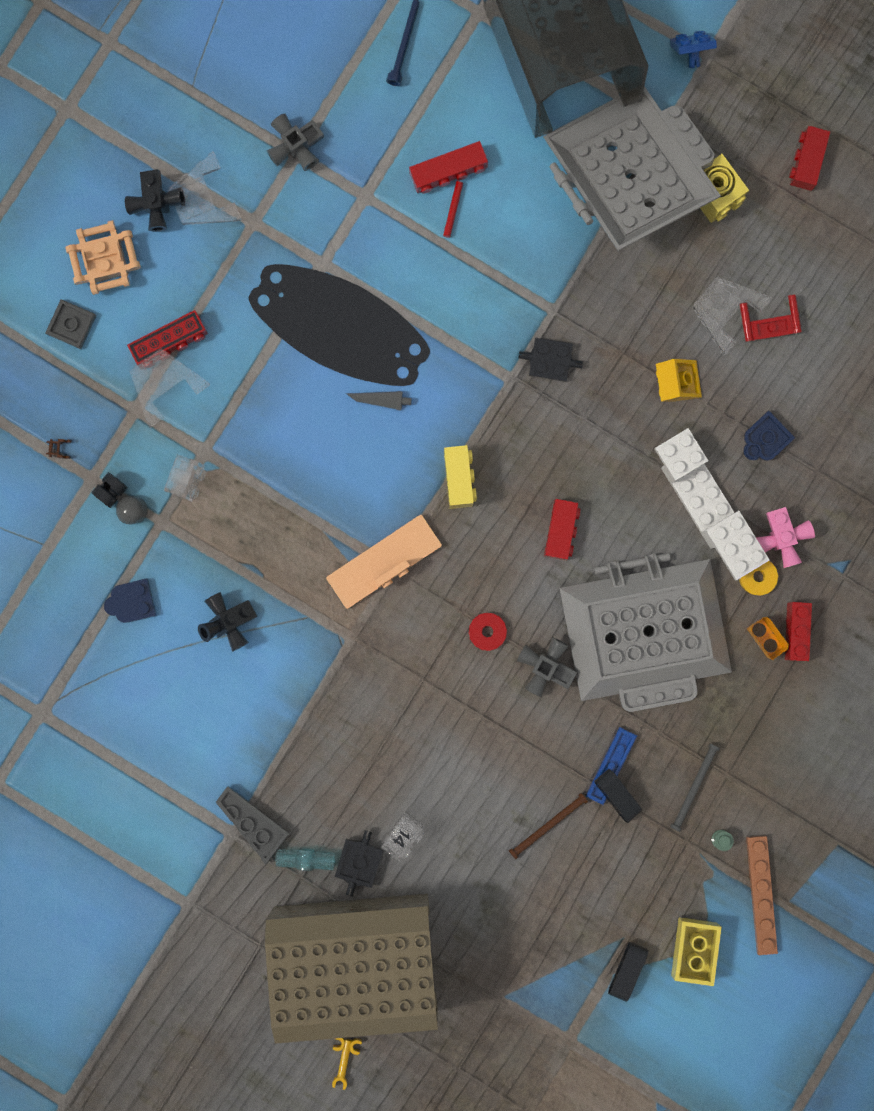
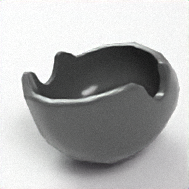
M126 496L120 499L116 505V515L122 523L136 524L145 519L147 505L138 496Z

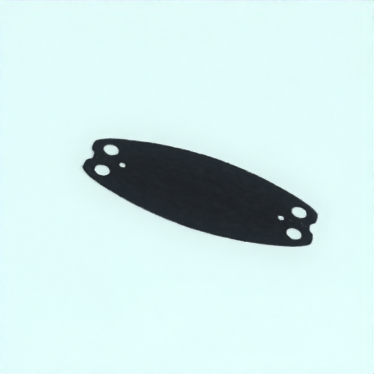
M273 264L264 267L260 275L261 283L259 287L253 288L248 299L256 314L286 343L318 364L353 378L392 386L414 384L418 376L417 368L420 363L426 361L430 350L418 331L391 306L360 286L328 273L283 264ZM273 272L281 274L282 279L279 283L271 282L270 275ZM278 293H283V297H279ZM265 294L269 297L268 305L260 306L258 304V297ZM412 344H418L421 348V352L416 356L411 355L409 352V347ZM399 353L400 357H395V354ZM406 367L409 371L408 376L403 379L397 376L398 368Z

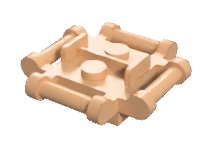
M113 220L107 221V224L84 230L82 228L76 229L80 244H72L65 247L74 273V284L79 285L89 282L93 295L99 294V291L122 285L124 287L130 286L128 272L141 268L132 242V231L126 230L117 234ZM108 231L111 233V236L86 242L85 237ZM121 241H125L129 264H126ZM77 252L82 253L87 275H82ZM121 276V278L97 284V282Z

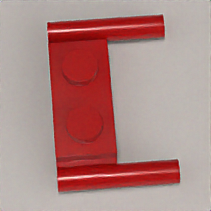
M796 295L788 296L791 315L751 322L747 303L739 304L745 341L749 342L801 333Z

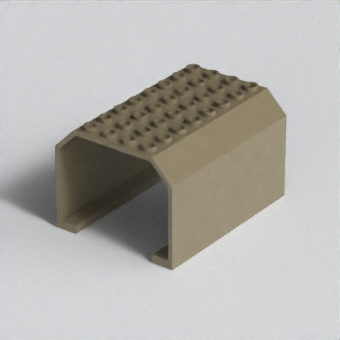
M428 894L273 907L266 919L265 951L271 1029L275 1044L438 1030L436 991H434L428 915L430 912Z

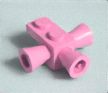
M786 507L766 513L772 532H769L770 536L756 537L764 552L772 548L775 551L781 549L783 568L802 563L793 545L798 544L797 540L815 538L811 522L808 520L793 528Z

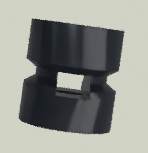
M108 472L103 477L102 484H98L91 493L111 508L116 503L117 496H121L128 487Z

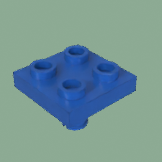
M696 31L694 35L690 36L679 34L675 36L676 38L670 39V47L679 55L688 53L689 68H695V65L696 67L701 66L699 51L717 48V41L707 32L705 33V31Z

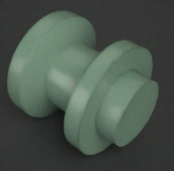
M725 830L715 831L711 838L712 844L721 851H728L734 843L732 835Z

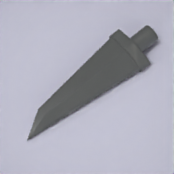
M403 391L346 393L356 402L401 410L402 405H411L412 398L402 397Z

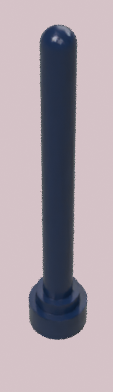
M413 0L394 68L388 73L386 82L392 86H400L402 82V73L400 71L420 5L419 0Z

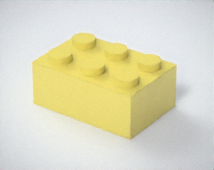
M467 445L445 447L444 459L450 509L473 507V502H476L477 496L476 488L472 489L471 484L475 481L474 469H470L469 465L473 461L472 450H468Z
M679 917L671 976L675 981L714 986L722 928L718 923Z

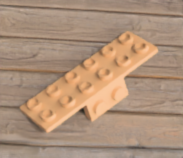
M419 515L327 576L326 579L345 608L348 609L381 586L384 589L393 583L392 579L396 576L401 578L409 572L408 568L440 548L442 544L424 517Z

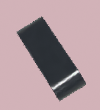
M608 768L594 781L626 823H629L642 812V808L611 769Z
M633 942L628 943L610 984L609 995L625 1002L629 1000L648 956V949Z

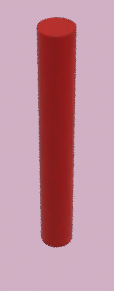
M456 181L443 233V236L446 238L451 237L463 187V182Z

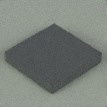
M60 299L45 334L78 349H82L97 315Z

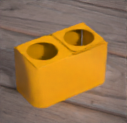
M768 617L760 618L747 628L768 659L774 660L788 649V643ZM757 623L763 624L766 628V633L761 637L755 636L752 630L753 626ZM773 639L776 641L777 649L774 652H767L764 649V642L766 640Z

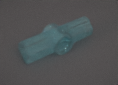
M277 849L276 867H291L302 871H312L314 869L334 870L335 853L317 852L313 849Z

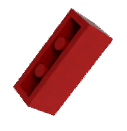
M808 126L805 131L801 132L798 140L801 143L800 149H797L794 155L796 164L795 167L791 168L789 174L791 186L810 191L815 188L831 131Z
M560 499L554 500L544 557L565 561L568 560V556L572 557L574 546L571 545V540L576 537L577 527H574L575 519L579 520L581 508H578V503Z
M787 603L785 640L788 643V649L785 651V660L809 661L812 603Z

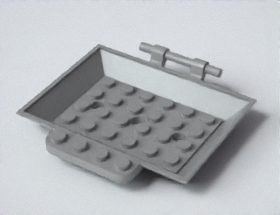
M643 84L543 136L567 173L565 174L564 171H561L555 162L549 166L555 175L554 179L559 187L564 189L572 201L573 208L578 216H581L587 225L593 223L591 216L596 217L617 251L721 197L703 171L714 162V152L682 107L675 105L661 111ZM609 146L617 147L615 151H609L607 148ZM633 173L636 175V177L633 179L626 178V175ZM573 188H577L586 203L578 198ZM650 201L655 203L653 207L645 206V203Z
M669 553L657 556L656 554L646 555L641 559L620 563L615 561L606 563L604 566L594 567L595 575L608 573L609 579L559 588L575 671L578 672L576 677L581 701L619 694L621 706L628 712L691 701L697 695L695 679L732 672L710 559L660 568L659 563L671 560ZM646 566L648 569L645 572L624 576L621 572L624 569ZM685 618H689L692 622L689 629L682 627L681 623ZM647 625L652 626L654 629L653 634L649 637L643 633V629ZM608 633H613L616 637L615 642L612 644H608L605 641V636Z

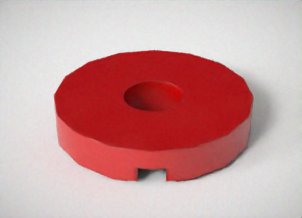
M483 613L472 620L469 625L468 634L470 641L475 647L491 651L503 644L506 639L507 629L504 621L494 613ZM485 626H490L493 629L491 637H485L482 634V629Z

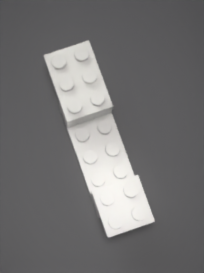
M689 428L654 448L664 464L661 469L710 549L715 548L735 581L769 561L768 556L740 511L734 513L705 466L708 459Z

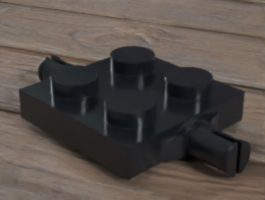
M535 338L531 353L519 351L518 359L529 360V376L566 382L568 371L571 367L580 369L583 367V361L572 360V343Z
M364 830L362 841H354L347 838L345 840L335 877L349 883L345 894L349 896L350 889L352 888L351 897L354 896L356 886L363 885L370 888L373 886L383 849L369 844L372 835L371 831H369L366 838L368 831Z

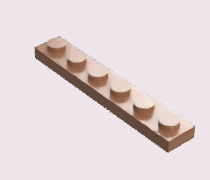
M767 836L746 837L756 951L758 955L778 954Z

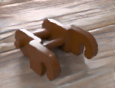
M50 439V441H46L49 444V452L46 455H49V457L57 456L59 459H70V456L60 454V445L62 443H71L72 440L58 439V441H53V439ZM53 444H57V453H53Z

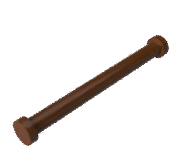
M580 793L579 797L514 849L511 848L509 852L515 860L520 853L583 803H588L584 795Z

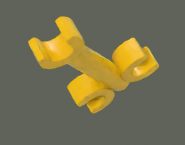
M335 1038L341 1041V1045H333V1050H342L338 1075L332 1082L333 1088H335L337 1081H342L343 1090L346 1089L347 1079L345 1074L350 1051L354 1055L360 1054V1050L353 1047L354 1044H362L360 1038L353 1040Z

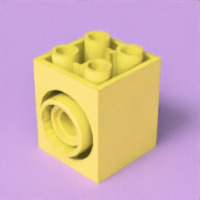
M723 154L716 157L713 164L703 170L721 195L720 198L700 208L711 223L715 220L721 221L731 209L734 211L743 204L742 202L746 200L745 196L749 191Z

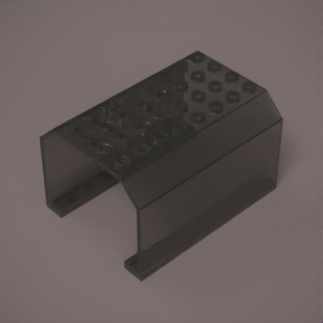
M483 0V8L534 138L553 132L543 101L558 89L610 72L624 107L642 101L649 65L622 0Z

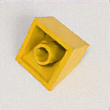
M671 359L656 364V376L662 402H675L702 397L696 360Z

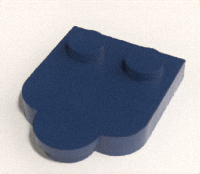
M768 410L745 432L744 441L746 445L743 449L744 456L749 460H757L759 458L765 461L771 460L793 441L795 437Z
M148 579L115 586L112 589L111 597L104 603L105 612L111 616H116L123 623L157 616Z

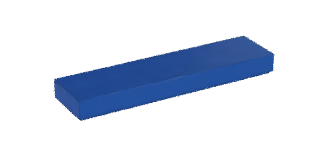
M621 727L618 728L585 795L586 797L604 805L607 798L594 781L608 768L618 776L637 735Z

